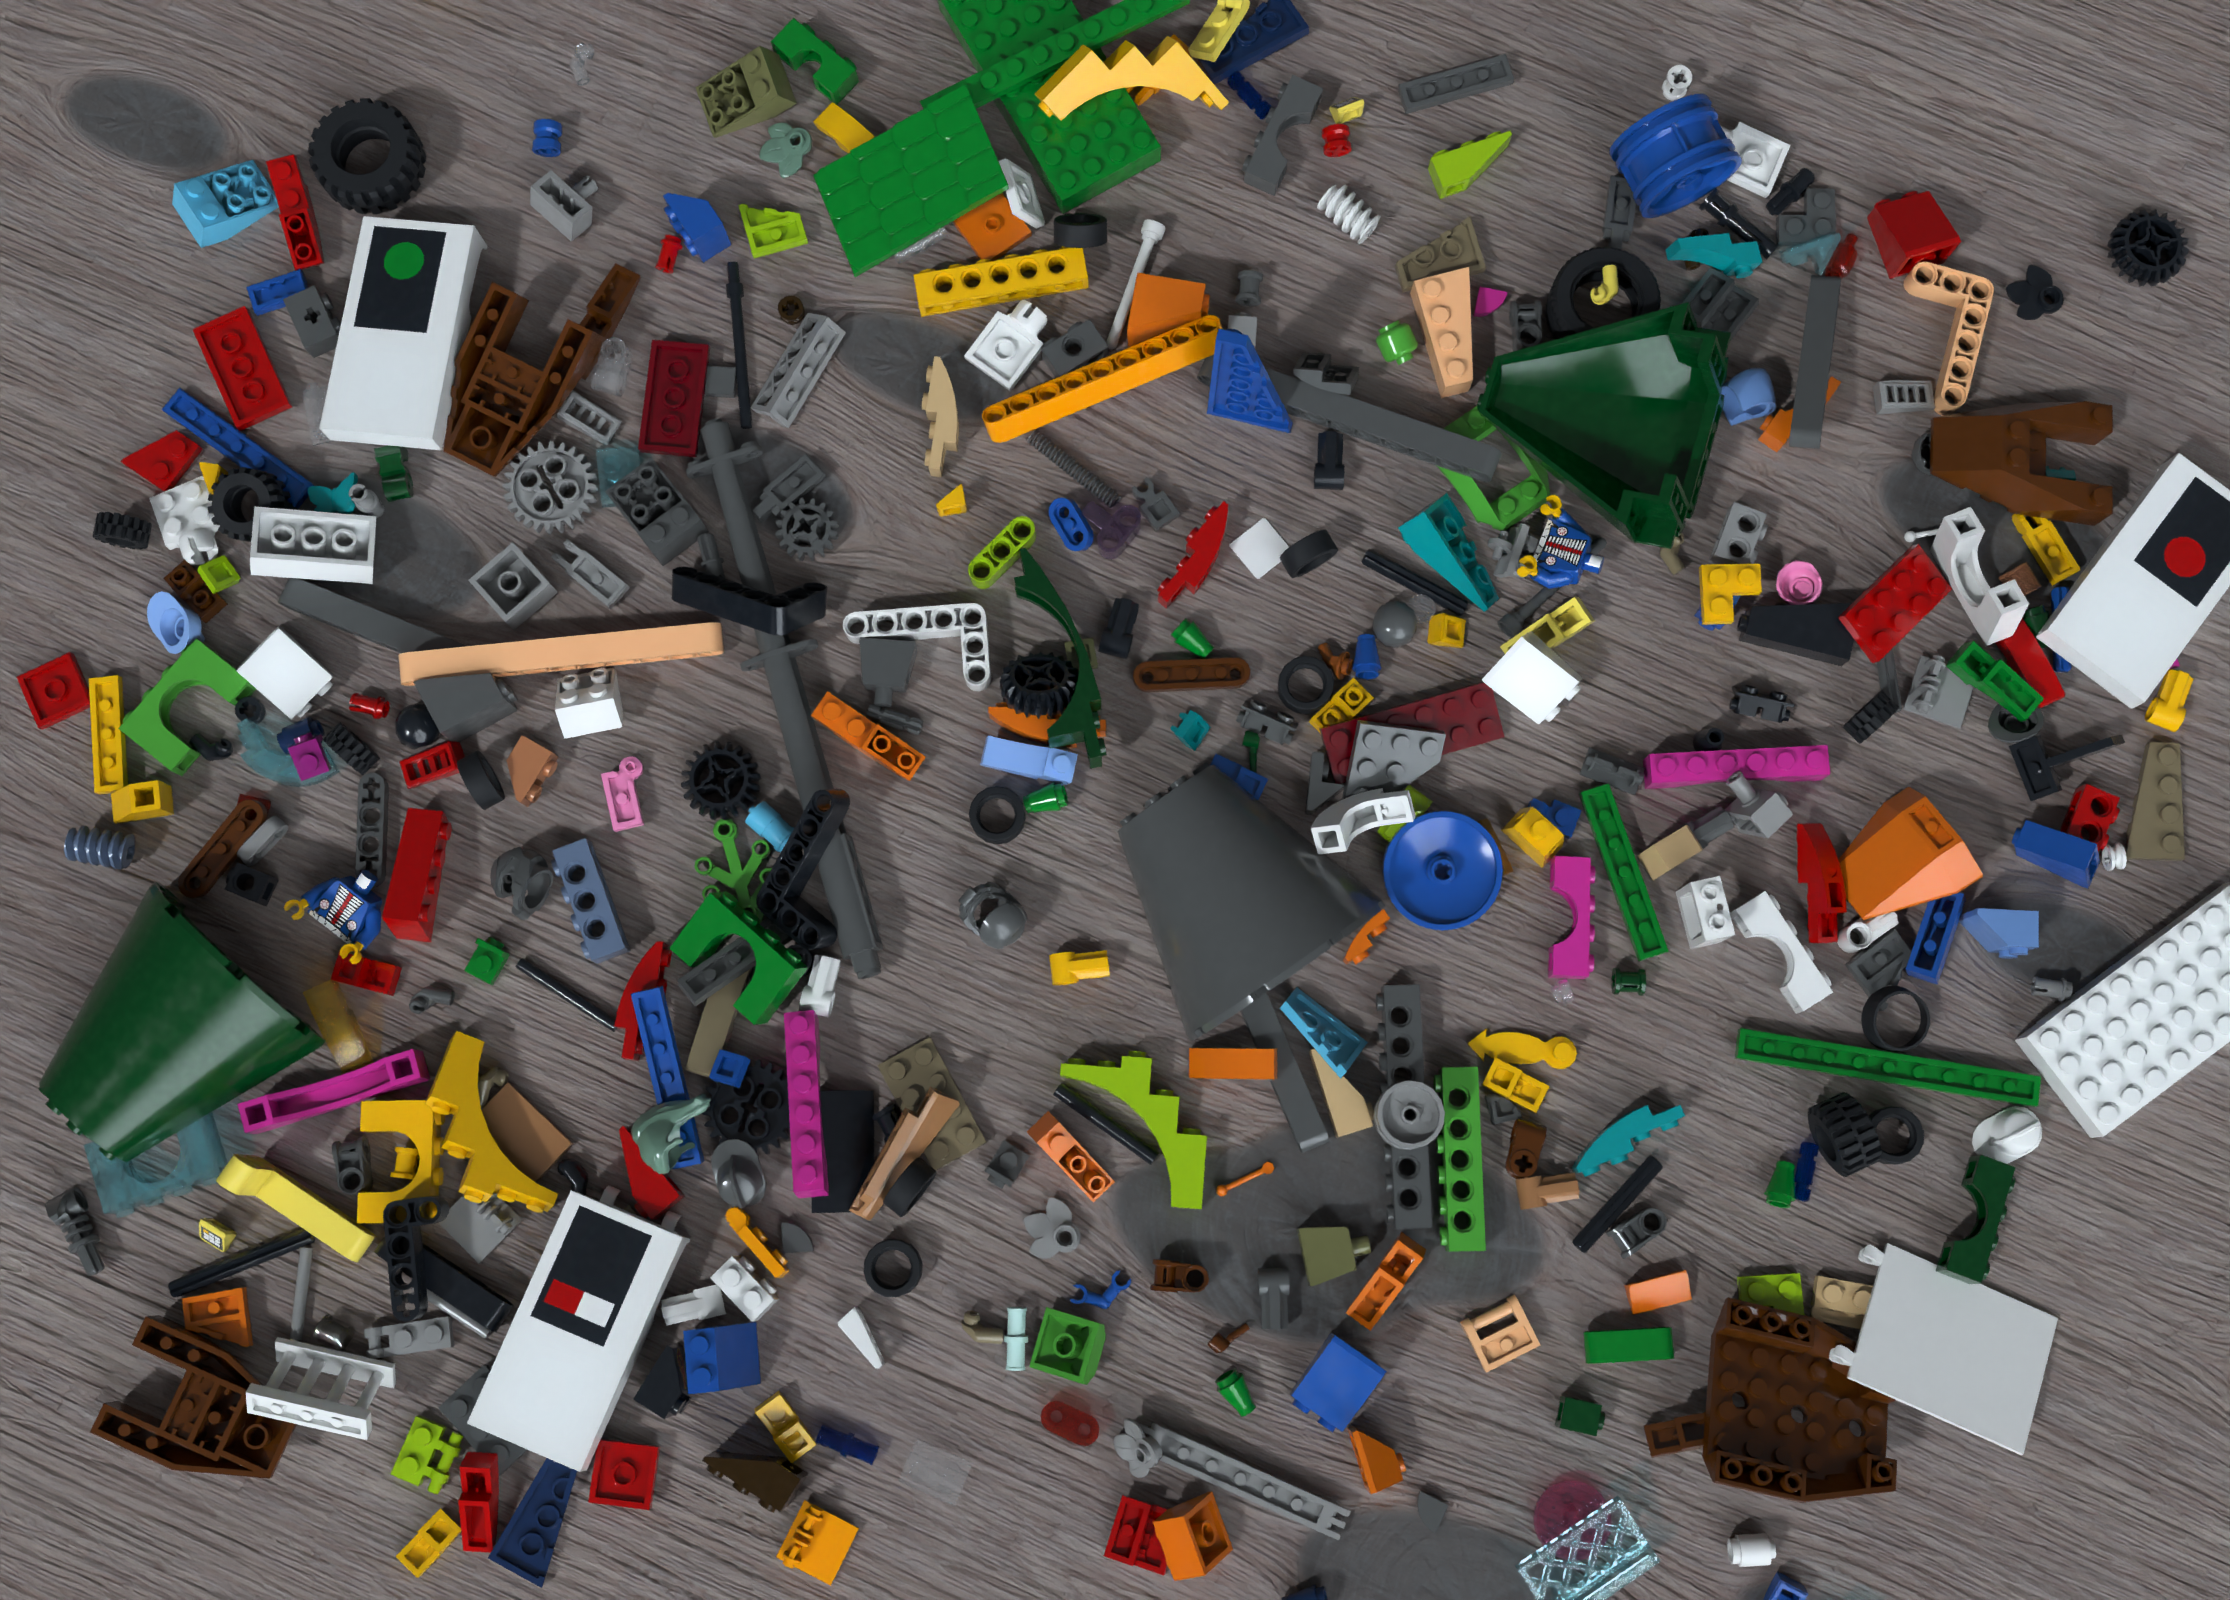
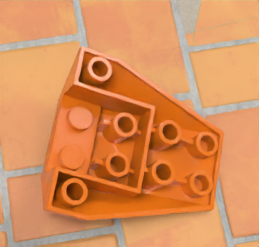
M1910 787L1884 802L1838 859L1844 880L1846 900L1862 920L1957 894L1983 877V873L1962 838L1926 796Z

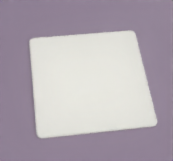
M1262 518L1229 544L1230 548L1256 579H1260L1281 562V554L1289 548L1265 518Z

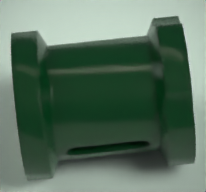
M1613 968L1611 978L1612 993L1618 995L1619 992H1637L1639 996H1643L1646 990L1645 969H1639L1638 972L1620 971L1619 968Z

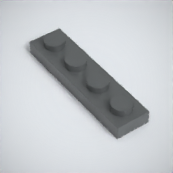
M1504 54L1398 84L1397 90L1405 114L1511 85L1514 82V77L1507 56Z
M769 918L760 923L764 929H769L780 937L782 945H786L793 940ZM739 937L677 980V985L696 1007L756 965L754 951L743 937Z

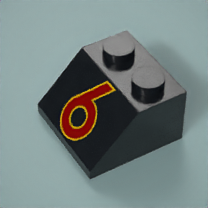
M678 1342L665 1347L633 1400L663 1419L676 1416L678 1413L682 1414L691 1400V1397L688 1396L685 1352L683 1345Z

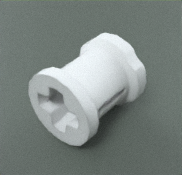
M1676 65L1668 71L1662 85L1663 96L1668 100L1674 101L1685 96L1687 87L1690 86L1692 81V73L1686 66Z

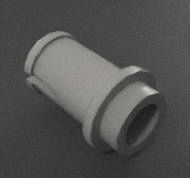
M2037 976L2032 978V982L2035 983L2031 984L2032 996L2058 998L2060 1002H2063L2065 999L2070 1000L2073 985L2066 978H2061L2060 980L2039 978Z

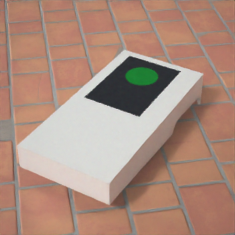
M363 216L319 428L330 440L442 450L448 415L450 416L453 397H451L452 385L454 386L457 368L455 367V360L470 327L469 302L482 249H487L488 247L474 225Z

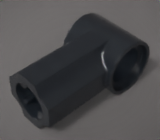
M1326 431L1318 434L1317 463H1315L1314 489L1343 490L1345 466L1342 464L1343 434L1336 431Z
M1115 598L1108 626L1104 628L1098 652L1123 659L1128 658L1133 640L1132 631L1139 611L1138 603L1125 598Z

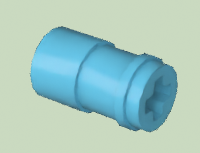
M766 801L759 803L756 807L751 806L748 810L750 814L747 816L745 823L760 837H764L773 845L777 852L781 853L795 827H791L783 820L781 815Z

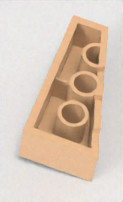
M1469 267L1414 280L1410 292L1441 398L1468 392L1473 382Z

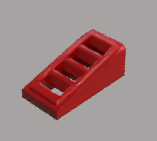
M448 741L399 761L407 788L412 789L459 773L457 761L465 757L459 742ZM437 756L440 757L442 769L439 767ZM425 760H428L431 773H428ZM415 763H417L421 775L419 778H417L413 766Z

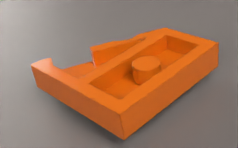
M246 1287L182 1298L185 1329L204 1333L216 1339L240 1344L239 1346H253Z

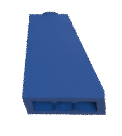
M2028 820L2025 821L2022 828L2018 827L2012 839L2016 856L2089 889L2100 864L2096 843Z

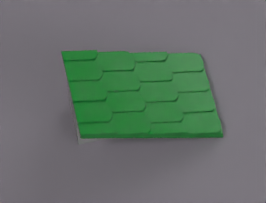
M966 84L931 102L919 112L896 123L893 128L850 150L849 154L826 165L813 175L854 277L1009 189L1007 180Z

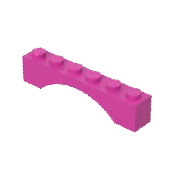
M1828 745L1649 754L1643 760L1645 789L1676 788L1704 783L1726 782L1732 774L1738 771L1742 772L1747 780L1788 782L1821 781L1830 775Z
M814 1010L784 1013L793 1192L798 1198L829 1196L820 1101L819 1019Z
M410 1049L327 1080L267 1094L237 1105L244 1132L260 1134L431 1079L423 1051Z

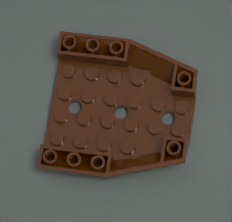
M1729 1297L1726 1298L1711 1335L1702 1457L1712 1482L1800 1503L1896 1491L1897 1460L1886 1458L1888 1404L1895 1401V1399L1848 1379L1847 1374L1850 1366L1838 1364L1829 1359V1353L1832 1348L1842 1345L1854 1352L1856 1342L1816 1318ZM1734 1393L1743 1397L1745 1402L1744 1409H1739L1733 1404L1732 1396ZM1792 1407H1796L1802 1412V1423H1798L1792 1418ZM1850 1421H1855L1859 1424L1861 1428V1435L1859 1437L1853 1435L1850 1431Z

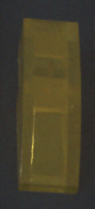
M328 980L304 991L303 994L318 1028L342 1072L345 1074L374 1063L354 1012L348 1008L339 983L334 980Z

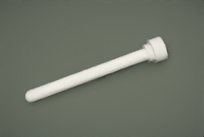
M1146 219L1141 229L1143 242L1106 341L1110 350L1117 347L1128 317L1137 272L1144 273L1153 245L1157 244L1158 240H1162L1166 228L1157 221Z

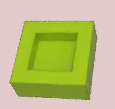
M225 555L199 565L197 569L213 594L238 584L241 579Z

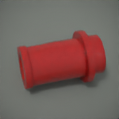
M665 235V238L661 239L662 248L655 266L656 269L661 270L664 268L663 272L673 273L678 252L683 248L680 238L673 235Z
M353 693L349 704L355 705L349 706L350 711L369 714L377 720L386 718L390 710L389 701H386L381 696L373 698Z

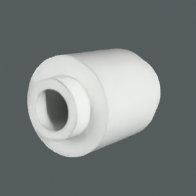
M1766 1533L1735 1535V1538H1729L1727 1541L1729 1561L1731 1564H1738L1739 1567L1766 1566L1771 1564V1559L1776 1558L1774 1540L1769 1539Z

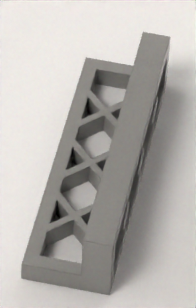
M807 313L752 404L751 409L756 413L768 415L782 427L789 428L846 332L828 316ZM813 323H816V324L814 325L813 329H812L811 331H809L810 328L812 327ZM771 397V399L769 400L768 404H767L766 406H764L765 403H766V401L768 400V398Z

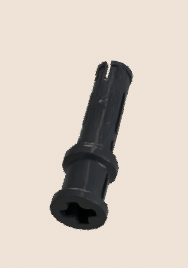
M1715 188L1700 205L1699 209L1701 211L1706 210L1718 220L1717 224L1724 227L1726 225L1745 242L1756 241L1741 227L1747 229L1761 241V243L1757 241L1759 251L1767 260L1779 245L1775 244L1756 226L1738 213L1737 205L1735 203L1731 205L1718 194L1719 190ZM1713 203L1718 205L1723 210V212L1720 211L1716 206H1714ZM1731 218L1735 219L1738 222V224L1732 221Z

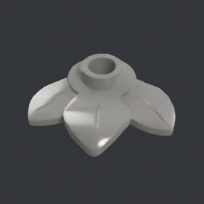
M1049 1198L1046 1213L1032 1214L1023 1220L1028 1233L1036 1239L1031 1245L1029 1253L1038 1258H1051L1059 1251L1071 1252L1080 1243L1081 1234L1077 1226L1072 1223L1071 1210L1066 1204L1056 1198ZM1063 1231L1070 1232L1072 1236L1070 1242L1063 1243L1060 1240V1234Z
M1126 1418L1124 1419L1125 1433L1115 1436L1113 1441L1114 1448L1123 1460L1129 1462L1130 1473L1137 1478H1142L1149 1474L1150 1468L1158 1464V1461L1162 1458V1449L1155 1438H1146L1141 1426L1136 1421Z

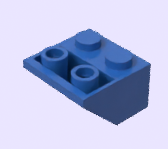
M672 193L663 195L667 204L663 209L669 217V222L676 233L681 235L685 246L692 256L698 255L704 263L731 246L722 221L707 200Z

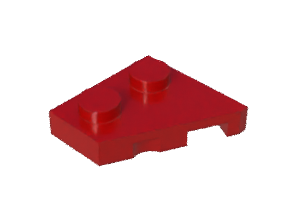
M176 430L121 460V463L165 492L176 486L203 448Z

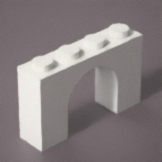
M1968 507L1943 518L1930 552L1985 646L2013 636L2029 602L2015 579L1990 588L1986 582L1978 561V546L1985 529L1973 509Z

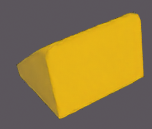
M199 462L208 491L214 494L215 490L211 489L213 483L219 484L220 480L218 477L222 474H229L219 464Z
M962 484L936 504L940 517L967 512Z
M1445 613L1431 616L1429 620L1428 644L1463 648L1466 619Z

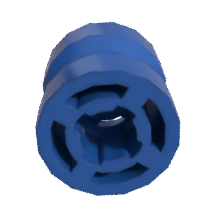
M551 119L534 121L533 132L536 135V139L532 142V151L543 157L559 156L561 153V143L558 138L562 135L561 123Z

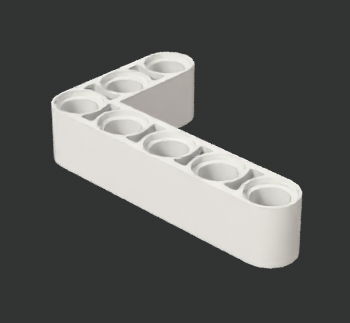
M977 603L859 611L848 614L843 620L844 632L847 638L854 644H860V637L906 641L961 636L963 674L967 686L973 691L980 692L987 689L991 683L987 618L985 610ZM970 614L980 615L981 620L977 624L971 625L966 622V618ZM941 616L952 618V622L946 627H940L937 625V621ZM913 618L923 620V624L918 629L908 627L909 621ZM890 620L894 622L891 630L886 632L879 630V625L883 621ZM859 622L865 625L863 631L858 634L850 632V628L854 623ZM972 642L983 644L982 650L978 653L969 652L968 646ZM975 670H982L985 673L984 679L978 682L972 681L970 675Z

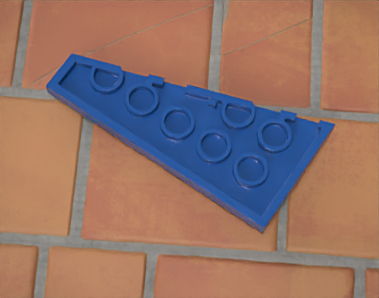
M1218 329L1207 414L1291 433L1293 423L1249 336L1242 334L1236 329Z

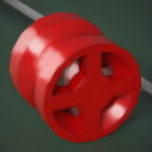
M1333 124L1322 129V139L1325 140V145L1323 146L1325 156L1341 157L1351 152V143L1347 138L1350 135V130L1347 125Z

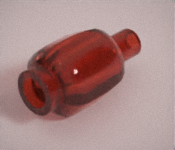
M1847 234L1844 242H1840L1833 247L1825 261V276H1837L1842 279L1851 272L1857 258V250L1854 247L1858 240L1856 235Z

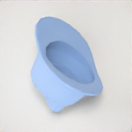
M161 591L154 594L147 607L148 623L153 633L169 653L178 654L182 652L186 645L191 644L196 638L204 642L205 637L201 632V620L197 613L182 607L177 599L168 592Z

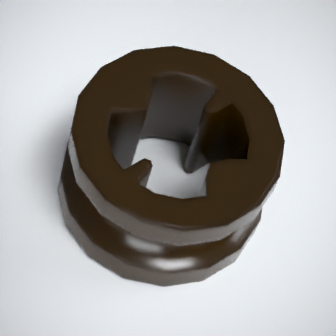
M786 296L778 303L780 318L786 324H798L804 318L805 310L799 298ZM789 305H794L795 309H798L793 312L792 316H789L787 311L784 312V310H789Z

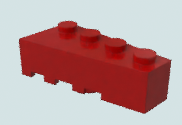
M408 808L382 914V919L396 939L431 942L442 869L445 863L446 843L450 839L452 825L443 811Z

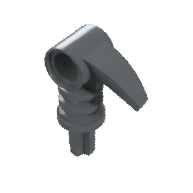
M73 1187L48 1200L45 1203L48 1217L56 1225L64 1223L60 1227L63 1233L68 1232L64 1237L67 1242H73L68 1247L70 1254L77 1253L86 1274L92 1276L100 1273L105 1268L95 1246L100 1241V1238L95 1233L90 1234L94 1229L91 1224L86 1225V1222L89 1221L86 1214L82 1215V1213L89 1209L88 1202L82 1191L77 1187Z

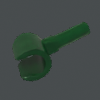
M1246 731L1242 746L1251 748L1249 766L1251 771L1257 773V750L1260 737L1255 732Z

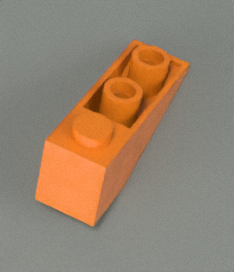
M1049 1111L1027 1131L1033 1140L1093 1203L1115 1182Z

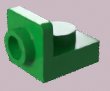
M488 937L486 941L477 938L475 943L478 944V947L464 971L493 986L510 954L502 950L504 947L503 943L491 937Z

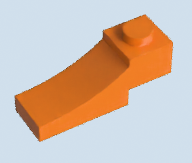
M1833 376L1828 381L1826 404L1841 384ZM1780 408L1775 416L1769 414L1760 426V429L1764 432L1758 440L1775 452H1778L1790 436L1793 409L1784 411Z
M1401 1232L1347 1308L1346 1314L1371 1331L1405 1286L1407 1279L1422 1261L1426 1249Z

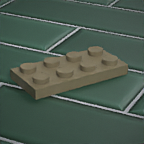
M931 1037L877 1065L902 1112L905 1107L916 1112L930 1086L959 1101L958 1108L923 1152L934 1170H939L987 1143Z

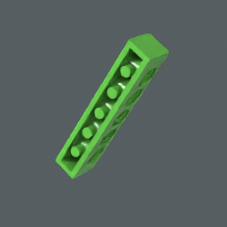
M1442 1067L1438 1069V1075H1434V1091L1439 1093L1445 1111L1441 1135L1436 1137L1437 1153H1442V1166H1437L1438 1184H1443V1196L1438 1198L1439 1214L1444 1215L1445 1226L1440 1227V1245H1445V1251L1447 1252L1486 1251L1478 1067ZM1452 1090H1458L1463 1094L1464 1102L1460 1107L1453 1106L1449 1101V1094ZM1454 1120L1461 1121L1465 1126V1133L1462 1137H1455L1450 1131V1125ZM1456 1150L1463 1152L1466 1156V1163L1462 1168L1454 1166L1451 1161V1156ZM1457 1181L1464 1182L1468 1189L1466 1196L1462 1199L1457 1198L1452 1191L1453 1185ZM1460 1211L1464 1212L1469 1218V1223L1464 1229H1459L1454 1224V1216Z

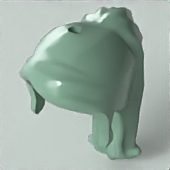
M703 1093L689 1100L669 1101L656 1105L635 1121L631 1129L632 1139L638 1144L640 1156L647 1166L651 1167L658 1174H667L676 1165L683 1153L695 1148V1144L692 1142L679 1147L678 1144L683 1143V1139L680 1138V1126L689 1119L706 1112L710 1106L709 1102L711 1099L706 1098V1095Z

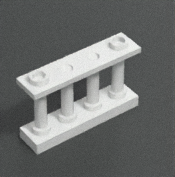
M277 1337L275 1340L276 1362L279 1363L265 1386L254 1383L249 1385L246 1391L247 1413L367 1440L372 1431L371 1410L367 1409L380 1385L394 1388L396 1385L395 1364L385 1360L372 1359L302 1343L294 1339L289 1340ZM291 1365L308 1369L297 1391L294 1393L278 1389ZM321 1372L338 1376L326 1399L308 1396ZM350 1379L367 1382L355 1406L338 1403Z

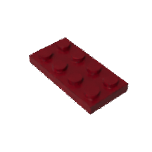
M652 340L638 444L640 453L697 457L707 366L709 365L711 349L709 344Z

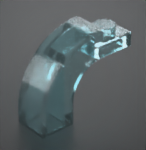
M247 718L236 724L241 732L238 737L243 746L248 750L241 754V757L255 772L273 782L290 787H305L321 783L339 773L327 749L323 747L332 769L326 773L301 781L291 755H276L257 724Z

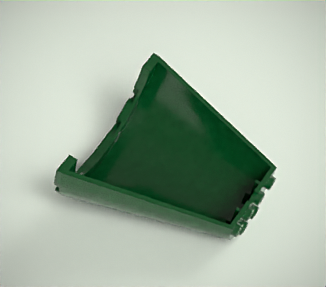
M154 882L146 892L39 1082V1091L49 1099L45 1104L57 1115L63 1114L69 1120L66 1125L79 1136L83 1134L100 1146L99 1151L111 1161L116 1157L124 1162L130 1161L317 1050L326 1042L306 1021L291 1010L284 1009L275 997L257 982H254L183 913L182 910L186 906L167 887L158 882Z

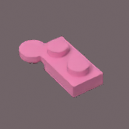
M633 756L626 757L620 762L619 771L601 774L610 818L615 832L644 825L634 781L642 775L643 765L639 759Z

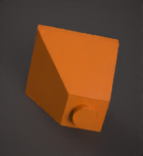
M1354 1426L1347 1427L1364 1486L1370 1494L1377 1493L1403 1481L1401 1472L1406 1471V1467L1401 1453L1395 1454L1392 1447Z

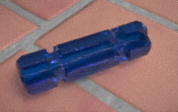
M1235 71L1229 76L1228 85L1234 91L1237 90V95L1251 110H1255L1254 113L1260 119L1264 120L1267 118L1272 106L1266 100H1262L1261 94L1248 81H1244L1245 77L1240 72Z
M1802 1142L1799 1154L1802 1156L1798 1158L1794 1182L1797 1183L1795 1186V1200L1808 1202L1810 1200L1811 1190L1809 1185L1813 1183L1816 1166L1814 1157H1817L1819 1146L1815 1143Z

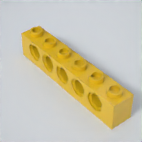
M1063 246L1059 250L1047 251L1040 249L1024 256L1011 254L995 261L982 259L975 264L966 266L963 264H953L947 269L937 271L935 269H924L919 274L913 275L921 317L1089 288L1083 248ZM1055 265H1060L1064 268L1059 273H1054L1050 269ZM1027 270L1036 272L1031 278H1026L1022 275ZM998 275H1005L1008 277V279L1002 283L996 282L994 280V278ZM970 280H978L980 282L976 287H968L966 285ZM945 284L952 286L948 292H940L938 290L940 286Z

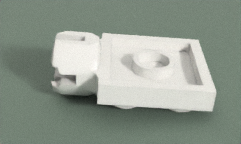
M1741 122L1735 126L1734 130L1721 126L1727 139L1732 140L1735 145V151L1742 158L1740 167L1727 181L1767 198L1771 193L1790 145Z
M1026 300L1020 301L1013 312L1008 315L997 311L964 355L967 361L1010 392L1042 351L1041 349L1044 348V343L1038 339V335L1047 324V316L1038 307L1033 309L1031 307L1033 303Z
M203 475L149 498L165 546L169 550L180 548L183 558L190 565H202L205 563L201 551L207 552L209 561L215 559L218 554V547L214 536L220 525L213 524L211 519L214 517V514L208 512V507L212 506V501H208V496L211 493L208 491Z

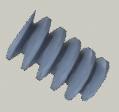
M85 825L81 826L78 832L74 827L69 829L64 843V854L67 860H78L85 864L89 862L96 866L101 864L103 867H113L118 870L127 868L135 853V837L133 834L126 835L124 839L123 833L117 831L112 837L110 830L106 829L101 834L99 828L94 827L90 831L89 827Z

